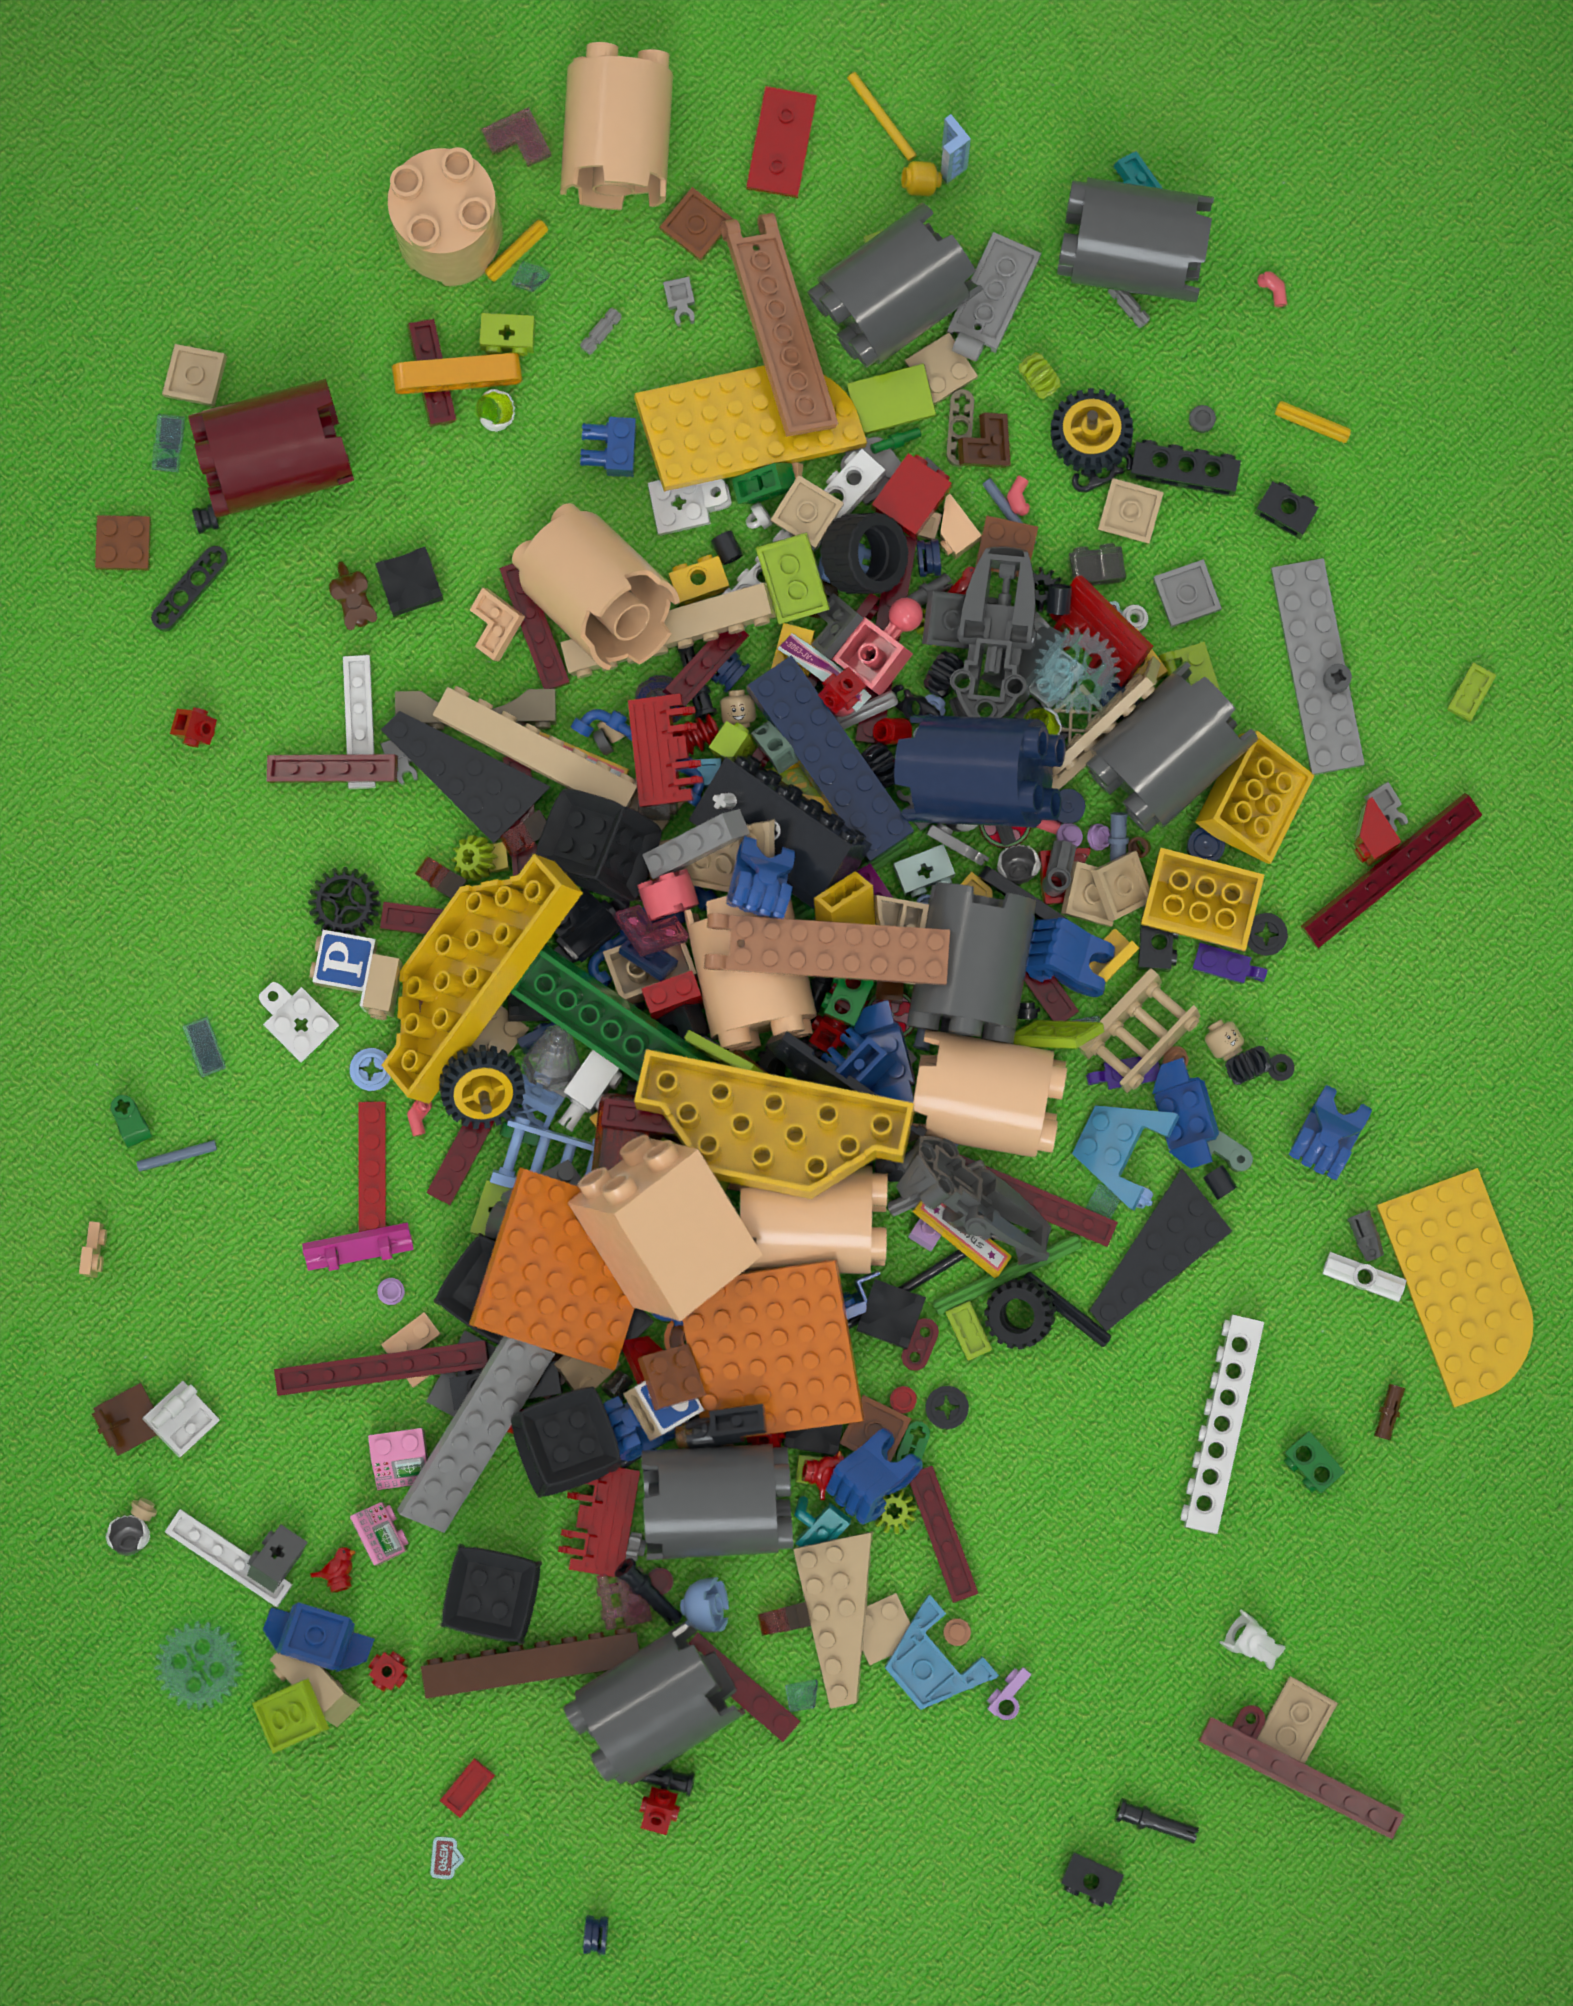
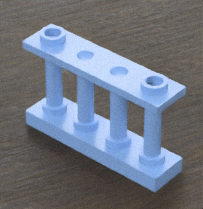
M516 1115L515 1119H509L507 1126L514 1127V1132L504 1165L500 1167L499 1171L493 1169L490 1182L511 1189L514 1187L517 1176H515L516 1171L513 1169L525 1131L540 1135L530 1171L539 1174L541 1173L551 1139L566 1143L560 1163L566 1160L572 1163L576 1147L592 1151L585 1175L598 1169L602 1154L611 1156L612 1148L608 1147L607 1142L593 1138L592 1142H588L531 1125L530 1119Z

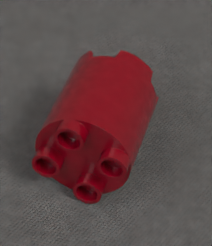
M326 379L188 415L195 440V451L202 474L206 475L209 485L208 492L216 518L354 481L342 437H337L334 426L339 424Z

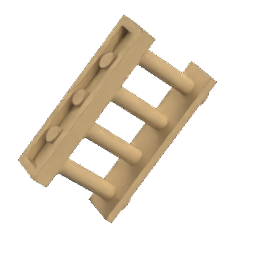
M1152 968L1100 1020L1104 1025V1033L1078 1047L1081 1053L1088 1059L1093 1055H1099L1124 1077L1119 1083L1126 1093L1141 1085L1144 1080L1143 1076L1186 1031L1190 1032L1197 1026L1201 1017L1194 1005L1186 1012L1160 989L1162 984L1160 976ZM1148 997H1154L1179 1019L1169 1031L1142 1009V1003ZM1130 1016H1135L1160 1038L1151 1050H1148L1123 1028V1023ZM1111 1036L1119 1037L1142 1058L1132 1070L1105 1047V1042Z

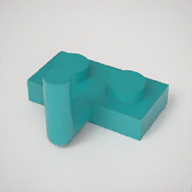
M1136 151L1118 160L1113 165L1124 182L1122 183L1163 189Z
M801 1496L797 1501L795 1517L808 1527L796 1539V1545L802 1547L835 1540L850 1525L851 1518L830 1503L815 1519L806 1512L808 1499Z

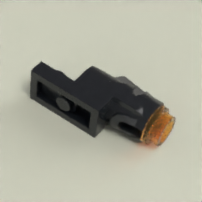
M763 1404L713 1410L709 1411L710 1417L682 1423V1426H676L675 1428L678 1448L718 1447L726 1444L744 1442V1436L767 1433L765 1407Z

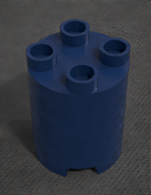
M913 715L910 717V722L920 723L914 738L898 740L894 770L895 784L910 787L914 809H903L902 815L907 821L916 823L1036 827L1042 820L1056 821L1061 811V795L1057 788H1052L1053 767H1061L1064 763L1066 752L1065 740L1062 735L1049 734L1041 720Z

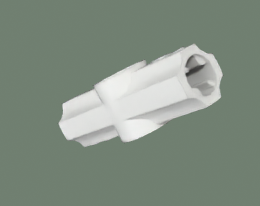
M1332 1252L1329 1253L1322 1272L1323 1275L1399 1302L1407 1281L1375 1269L1371 1265L1362 1264ZM1360 1270H1366L1370 1273L1371 1281L1369 1284L1359 1282L1357 1275Z

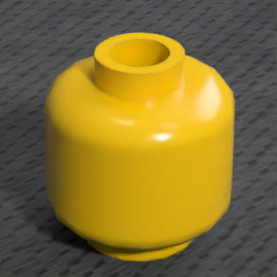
M913 161L907 167H904L902 171V187L906 188L909 195L932 196L936 188L941 186L942 174L937 171V167L932 162Z

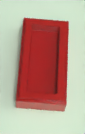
M474 1758L440 1799V1802L461 1818L495 1777V1774Z

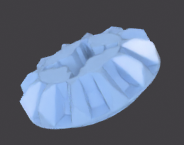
M367 1048L358 1052L350 1064V1075L353 1082L359 1088L367 1091L380 1090L388 1084L391 1077L381 1066L387 1058V1054L376 1048ZM372 1058H374L375 1067L383 1071L374 1073L371 1081H369L368 1072L360 1069V1067H369Z

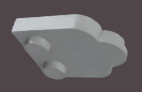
M879 437L866 438L867 445L865 448H861L886 470V475L862 500L865 506L877 498L901 464L891 448L877 454L872 453L870 445L883 440ZM861 449L845 452L846 455L841 461V471L846 466L844 462L848 456L854 451L858 453ZM852 473L847 477L850 485H857L862 479L857 473Z
M938 823L936 827L930 825L927 835L981 866L985 860L988 862L989 857L951 836L953 830Z

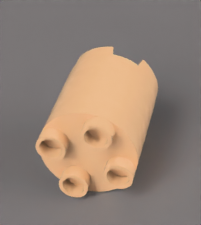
M593 42L587 44L586 56L574 58L573 62L569 64L566 84L561 195H566L567 189L573 186L578 188L580 205L611 210H622L625 196L632 194L648 193L649 206L651 207L661 205L666 201L673 73L669 69V53L661 50L647 49L639 51L638 58L618 56L617 45L606 42Z
M437 148L418 153L392 172L388 192V210L401 254L407 265L427 278L441 281L444 286L466 284L482 276L496 255L501 240H503L502 223L494 187L483 166L463 148Z
M571 503L564 504L553 513L551 522L541 529L533 540L525 541L515 549L512 563L519 570L520 583L524 592L600 667L610 670L612 665L609 662L619 661L627 657L640 665L657 653L672 633L664 622L667 618L671 602L675 605L680 603L677 591L598 515L592 512L580 511Z
M727 896L706 902L707 916L709 913H719L734 916L770 918L768 916H758L752 912H744L738 907L727 905ZM790 897L783 919L796 920ZM691 909L684 911L711 1039L719 1040L720 1047L729 1049L733 1053L735 1050L743 1052L761 1047L760 1033L772 1031L773 1036L787 1031L797 1039L813 1034L810 1020L815 1018L817 1014L808 976L704 969L705 954L729 956L731 930L707 928V919L700 921L698 913H692ZM739 940L737 942V945L739 947H743L745 945V941Z
M925 1029L924 1042L938 1045L939 1048L937 1055H921L913 1103L915 1112L927 1115L926 1124L912 1123L914 1127L917 1128L921 1125L927 1129L924 1136L940 1139L946 1138L958 1145L1036 1158L1037 1151L1053 1153L1058 1121H1056L1057 1114L1045 1112L1048 1097L1062 1100L1067 1073L1066 1061L1053 1059L1054 1051Z
M864 1165L813 1199L754 1187L741 1189L740 1219L763 1254L762 1257L743 1272L836 1259L839 1273L870 1274L871 1266H885L887 1228L872 1227V1212H886L887 1173H872V1165Z

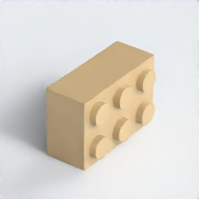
M679 924L644 937L678 960L677 967L664 980L692 970L696 981H698V976ZM622 945L604 951L603 954L618 995L631 1004L645 1000L642 988L660 982L620 955L619 948Z

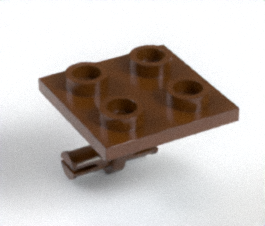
M142 1383L93 1408L94 1413L91 1415L99 1427L97 1431L99 1435H103L109 1448H114L117 1456L157 1436L143 1420V1417L154 1406Z

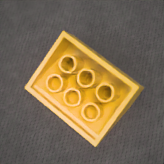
M1257 730L1254 732L1258 736V741L1217 778L1195 823L1215 838L1267 864H1271L1315 775H1312L1309 770Z
M1160 848L1141 925L1245 952L1265 875Z

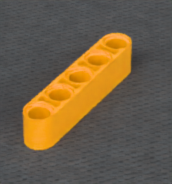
M516 353L396 363L392 366L395 392L397 394L507 386L522 382L519 354Z

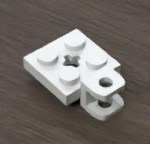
M722 479L665 492L660 480L648 483L657 531L660 536L711 524L709 512L723 510L732 504L729 487ZM717 492H721L718 497H715ZM677 497L683 500L686 499V503L682 505L681 510L673 506V502L676 501Z
M272 982L259 994L260 1002L273 1015L263 1025L300 1062L312 1053L339 1026L302 987L291 996L280 984ZM271 991L278 993V999L274 1002L268 999V993ZM306 1018L308 1020L306 1024L308 1030L306 1032L303 1030L297 1032L294 1029L296 1027L295 1019L303 1020Z

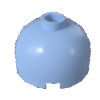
M718 1577L704 1578L696 1581L689 1586L684 1599L681 1600L680 1608L682 1614L686 1616L687 1621H690L696 1629L702 1632H721L725 1629L728 1618H723V1608L725 1610L729 1609L727 1592L723 1582H717Z

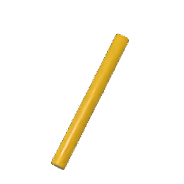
M856 72L850 74L847 79L906 159L908 161L913 160L917 156L914 150Z

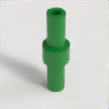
M916 427L903 433H892L887 436V439L871 444V451L873 454H877L890 448L892 450L903 447L904 443L920 438L921 431Z

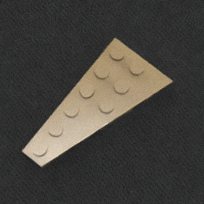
M1154 656L1147 662L1146 672L1143 675L1136 673L1125 686L1126 690L1124 693L1121 691L1116 693L1088 722V726L1084 729L1085 733L1083 735L1077 733L1066 746L1063 765L1061 767H1053L1052 785L1059 779L1058 773L1064 768L1069 770L1079 760L1077 756L1083 750L1087 753L1097 744L1096 738L1102 732L1107 735L1117 725L1116 721L1121 715L1126 717L1136 707L1135 703L1140 697L1145 699L1154 691V685L1157 683L1156 677L1161 665Z
M775 819L747 824L750 832L747 836L757 839V847L764 856L773 858ZM743 838L681 870H688L694 886L728 892L737 851ZM672 839L660 841V845Z
M873 1531L793 1549L830 1709L855 1704L859 1698L861 1653L864 1642L863 1631L866 1619L868 1574L871 1563L870 1552Z

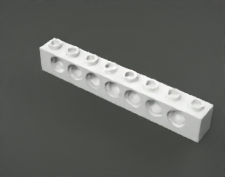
M863 449L858 453L852 452L844 462L846 464L844 469L840 473L835 471L826 481L828 486L824 491L829 494L840 493L844 496L842 501L844 505L836 518L850 514L886 475V470ZM852 473H857L862 479L859 484L850 485L847 482V477ZM782 529L774 537L773 542L792 537L793 535ZM822 540L816 549L812 547L813 553L822 545ZM758 556L754 560L757 562L751 570L745 569L737 578L739 583L734 589L728 588L723 594L761 583L757 580L758 574L762 572Z
M1231 1315L1230 1320H1224L1221 1335L1226 1336L1224 1347H1218L1216 1362H1220L1218 1373L1213 1372L1210 1388L1214 1389L1212 1399H1207L1204 1414L1208 1415L1206 1426L1201 1425L1198 1441L1202 1442L1200 1452H1195L1192 1467L1196 1468L1194 1479L1189 1478L1186 1494L1191 1496L1189 1505H1183L1180 1518L1181 1521H1185L1184 1527L1218 1534L1264 1326L1262 1321ZM1240 1337L1245 1341L1246 1348L1243 1352H1236L1232 1348V1340L1234 1338ZM1231 1363L1236 1364L1240 1369V1375L1236 1379L1229 1378L1226 1374V1367ZM1223 1390H1229L1234 1394V1401L1231 1405H1225L1221 1402L1220 1394ZM1218 1416H1223L1228 1421V1428L1224 1432L1218 1431L1214 1426V1421ZM1211 1443L1221 1445L1223 1452L1219 1458H1213L1209 1455L1208 1448ZM1206 1469H1212L1217 1475V1479L1212 1485L1206 1484L1202 1479L1203 1472ZM1202 1495L1207 1496L1211 1501V1506L1207 1511L1199 1510L1196 1505L1197 1499Z

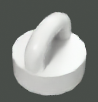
M758 502L751 506L753 513L746 519L747 527L755 529L762 526L766 529L772 525L771 517L761 503Z

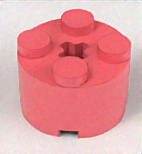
M687 869L675 873H667L659 876L657 880H650L637 885L649 921L685 911L699 904Z

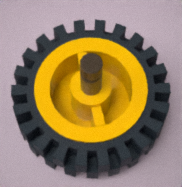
M1088 388V393L1083 394V391L1079 390L1075 397L1072 394L1068 395L1066 402L1061 401L1058 405V410L1055 409L1053 420H1051L1052 447L1054 450L1056 449L1057 457L1059 459L1063 458L1064 464L1067 467L1072 464L1073 470L1077 472L1082 468L1084 473L1090 474V470L1095 469L1097 474L1102 473V468L1105 467L1109 471L1113 469L1114 463L1119 465L1122 462V457L1127 456L1129 447L1131 448L1133 419L1132 417L1130 418L1128 407L1124 408V402L1121 399L1117 401L1116 395L1113 393L1107 396L1105 395V390L1100 389L1099 393H1094V388Z
M479 1045L478 1052H474L473 1046L467 1047L469 1053L467 1055L460 1050L457 1052L458 1059L456 1060L452 1056L448 1060L449 1066L444 1065L442 1068L443 1074H440L439 1078L441 1099L447 1114H452V1118L456 1122L461 1119L462 1125L466 1127L472 1122L474 1129H479L480 1122H484V1127L487 1129L491 1128L490 1121L494 1120L496 1126L502 1124L501 1117H504L507 1121L511 1119L510 1111L515 1114L518 1112V1104L522 1105L523 1095H525L521 1068L516 1063L515 1058L512 1055L508 1057L507 1051L501 1049L498 1053L497 1047L492 1045L490 1051H486L485 1045Z

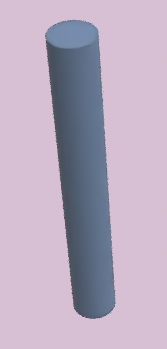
M990 478L982 485L1005 517L1010 521L1023 523L1019 516L1011 510L1008 501L993 480Z
M212 1140L137 1161L138 1170L141 1172L216 1151V1142Z

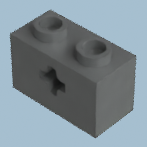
M282 1525L275 1532L270 1530L262 1542L265 1545L261 1552L256 1550L247 1562L250 1565L247 1576L274 1593L301 1557L308 1542Z

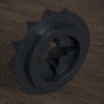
M1262 913L1256 915L1247 946L1256 954L1264 956L1277 954L1287 942L1288 931L1285 923L1274 914ZM1265 924H1267L1270 933L1278 935L1270 937L1267 946H1265L1263 937L1255 935L1263 932Z
M942 1386L935 1389L929 1395L925 1410L928 1419L935 1426L942 1429H953L964 1422L968 1415L969 1405L962 1391L952 1386ZM945 1396H947V1400H949L951 1405H959V1408L950 1411L949 1420H947L944 1411L935 1410L936 1407L944 1404Z

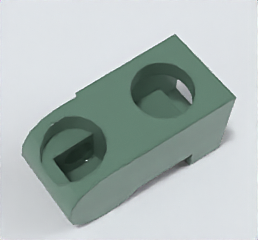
M767 721L761 727L751 732L754 741L770 760L778 774H781L798 762L790 743L770 721Z
M1218 1130L1219 1135L1216 1140L1208 1142L1211 1155L1214 1153L1225 1160L1229 1168L1235 1172L1247 1170L1253 1162L1251 1152Z

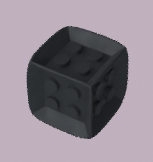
M563 789L549 813L537 846L536 855L555 861L567 876L581 888L618 900L634 901L639 895L637 885L646 882L649 875L648 867L642 855L660 845L662 830L657 823L645 815L613 800L580 790Z
M479 1233L454 1265L433 1302L442 1306L446 1311L480 1335L499 1345L503 1335L469 1325L496 1243L486 1238L482 1233Z
M594 1386L573 1390L544 1400L521 1412L515 1413L511 1419L513 1435L519 1455L538 1498L558 1494L597 1480L609 1472L616 1471L622 1464L614 1431L603 1402Z
M459 1544L448 1580L440 1626L472 1635L502 1641H517L519 1644H524V1638L530 1625L536 1600L542 1562H535L524 1557L488 1549L465 1547L463 1544Z

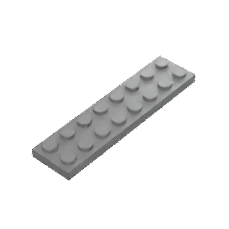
M1324 558L1272 567L1271 574L1310 771L1312 775L1364 766L1365 763L1350 688L1348 686L1341 693H1332L1325 688L1323 683V677L1331 665H1345Z
M503 1336L398 1507L397 1511L400 1515L445 1533L510 1428L512 1417L521 1410L555 1355L553 1351Z

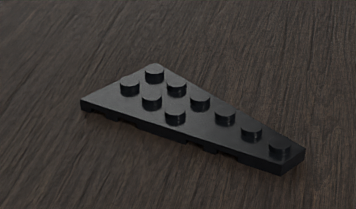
M401 711L381 729L494 844L551 788Z
M787 1031L770 1037L766 1043V1046L773 1052L774 1056L781 1060L791 1070V1073L801 1081L878 1096L850 1075L846 1079L836 1072L837 1066L830 1061L825 1063L816 1058L812 1048ZM911 1125L908 1143L917 1140L920 1136H924L927 1129L921 1125L917 1128Z
M1182 1168L1089 1310L1106 1332L1232 1232L1230 1227Z

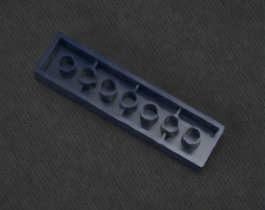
M792 655L747 685V692L767 721H770L790 743L798 759L797 764L832 813L844 819V825L851 830L854 828L866 835L865 840L872 844L864 857L867 864L872 863L913 834L914 830L909 822L903 817L902 812L830 709L818 696V692Z

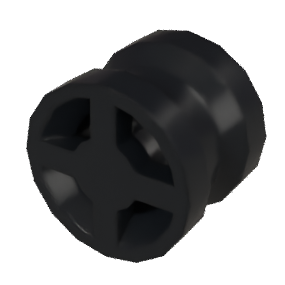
M208 504L203 509L198 507L192 509L199 534L205 533L207 529L211 528L213 530L220 529L212 504Z

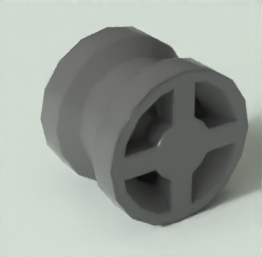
M1343 664L1331 665L1323 677L1325 688L1332 693L1345 691L1352 679L1351 671Z

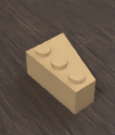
M874 895L876 925L925 928L929 905Z
M276 1653L270 1659L276 1666L273 1669L274 1673L283 1682L287 1679L293 1685L309 1678L325 1719L334 1726L338 1727L361 1705L355 1698L347 1694L342 1688L343 1685L338 1680H335L324 1667L281 1655L280 1653Z

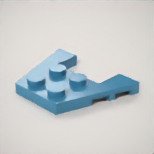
M1095 1106L1072 1154L1131 1210L1135 1211L1145 1189L1121 1178V1174L1144 1128L1169 1138L1180 1116L1171 1112Z
M930 1594L925 1598L885 1665V1669L920 1710L962 1691L972 1689L974 1686L996 1679L999 1676L983 1657H980L960 1674L926 1635V1631L946 1613Z

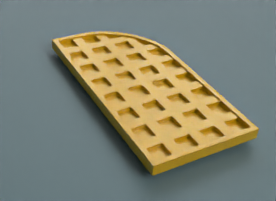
M765 365L638 392L634 396L664 492L746 474L773 463H797L865 448L867 440L856 407L847 393L832 379L824 375L838 421L837 427L786 437Z
M1478 1168L1376 1205L1403 1278L1407 1280L1408 1291L1453 1408L1490 1395L1501 1389L1516 1375L1527 1357L1533 1336V1313Z

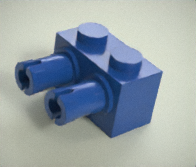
M609 417V422L606 425L583 423L582 440H603L608 445L605 451L581 449L580 466H603L607 471V476L634 477L636 418Z
M850 1027L845 1031L851 1038H848L843 1033L840 1040L853 1053L845 1059L834 1047H830L827 1051L832 1057H829L824 1052L821 1059L826 1063L830 1061L836 1065L835 1071L846 1079L850 1075L870 1089L895 1061L872 1038L868 1036L864 1040Z

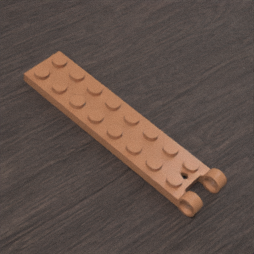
M774 213L759 215L757 223L761 235L742 238L737 219L722 221L721 234L729 247L786 437L836 428L838 425L836 414ZM753 246L758 247L759 250L754 251Z
M719 913L708 914L707 928L731 930L729 956L705 954L704 969L947 985L950 930L734 916ZM739 940L745 941V945L743 947H739L737 945V942Z

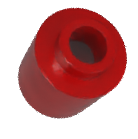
M883 718L877 721L873 727L874 738L884 745H897L899 739L911 738L913 732L911 723L905 718Z

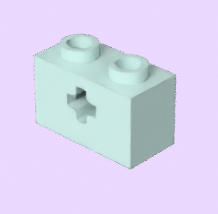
M944 844L893 864L904 895L908 896L911 894L912 898L925 894L927 892L926 888L937 883H952L951 878L955 877V872ZM921 867H925L926 870H932L928 879L924 875H918L921 873Z

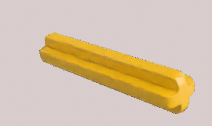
M537 220L485 269L486 276L493 282L502 276L548 232L546 224L541 220Z
M1283 401L1279 402L1275 411L1276 416L1342 443H1346L1351 434V430L1347 427Z

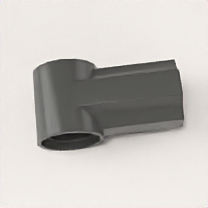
M1064 840L1053 841L1046 876L1042 881V888L1049 896L1056 897L1061 895L1071 883L1070 874L1077 847L1071 842ZM1051 877L1059 878L1062 882V887L1054 886Z

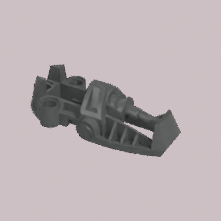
M1005 546L988 547L981 556L971 577L963 604L961 622H959L957 630L959 643L969 644L968 657L965 660L964 669L954 671L950 678V684L968 717H981V710L985 707H990L993 709V712L988 717L1008 718L1016 710L1017 704L1025 702L1030 695V689L1025 678L1019 675L1023 650H1033L1037 640V630H1035L1034 625L1036 609L1035 581L1027 550ZM992 568L999 569V578H1003L1002 593L998 596V605L988 604ZM1019 571L1015 606H1011L1012 595L1009 594L1010 581L1015 579L1016 573ZM983 654H986L984 673L994 676L1000 675L1002 658H1005V677L1002 680L1000 697L978 695ZM969 679L970 684L964 689L957 687L960 680ZM1015 684L1023 685L1022 691L1018 694L1010 693L1011 687Z
M920 1136L911 1150L905 1154L904 1162L898 1167L905 1173L896 1185L904 1200L918 1192L923 1204L930 1209H935L942 1203L945 1204L946 1207L942 1214V1219L963 1234L980 1236L983 1240L993 1237L1015 1247L1018 1265L1047 1261L1049 1252H1046L1051 1226L1027 1200L991 1171L984 1168L972 1171L965 1166L966 1160L959 1155V1151L952 1141L932 1136ZM1010 1222L1030 1229V1232L1026 1235Z

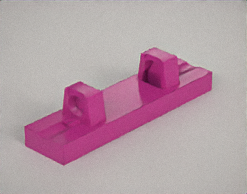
M408 1223L302 1243L308 1271L328 1267L329 1271L338 1270L340 1264L380 1256L383 1261L392 1259V1254L414 1250Z

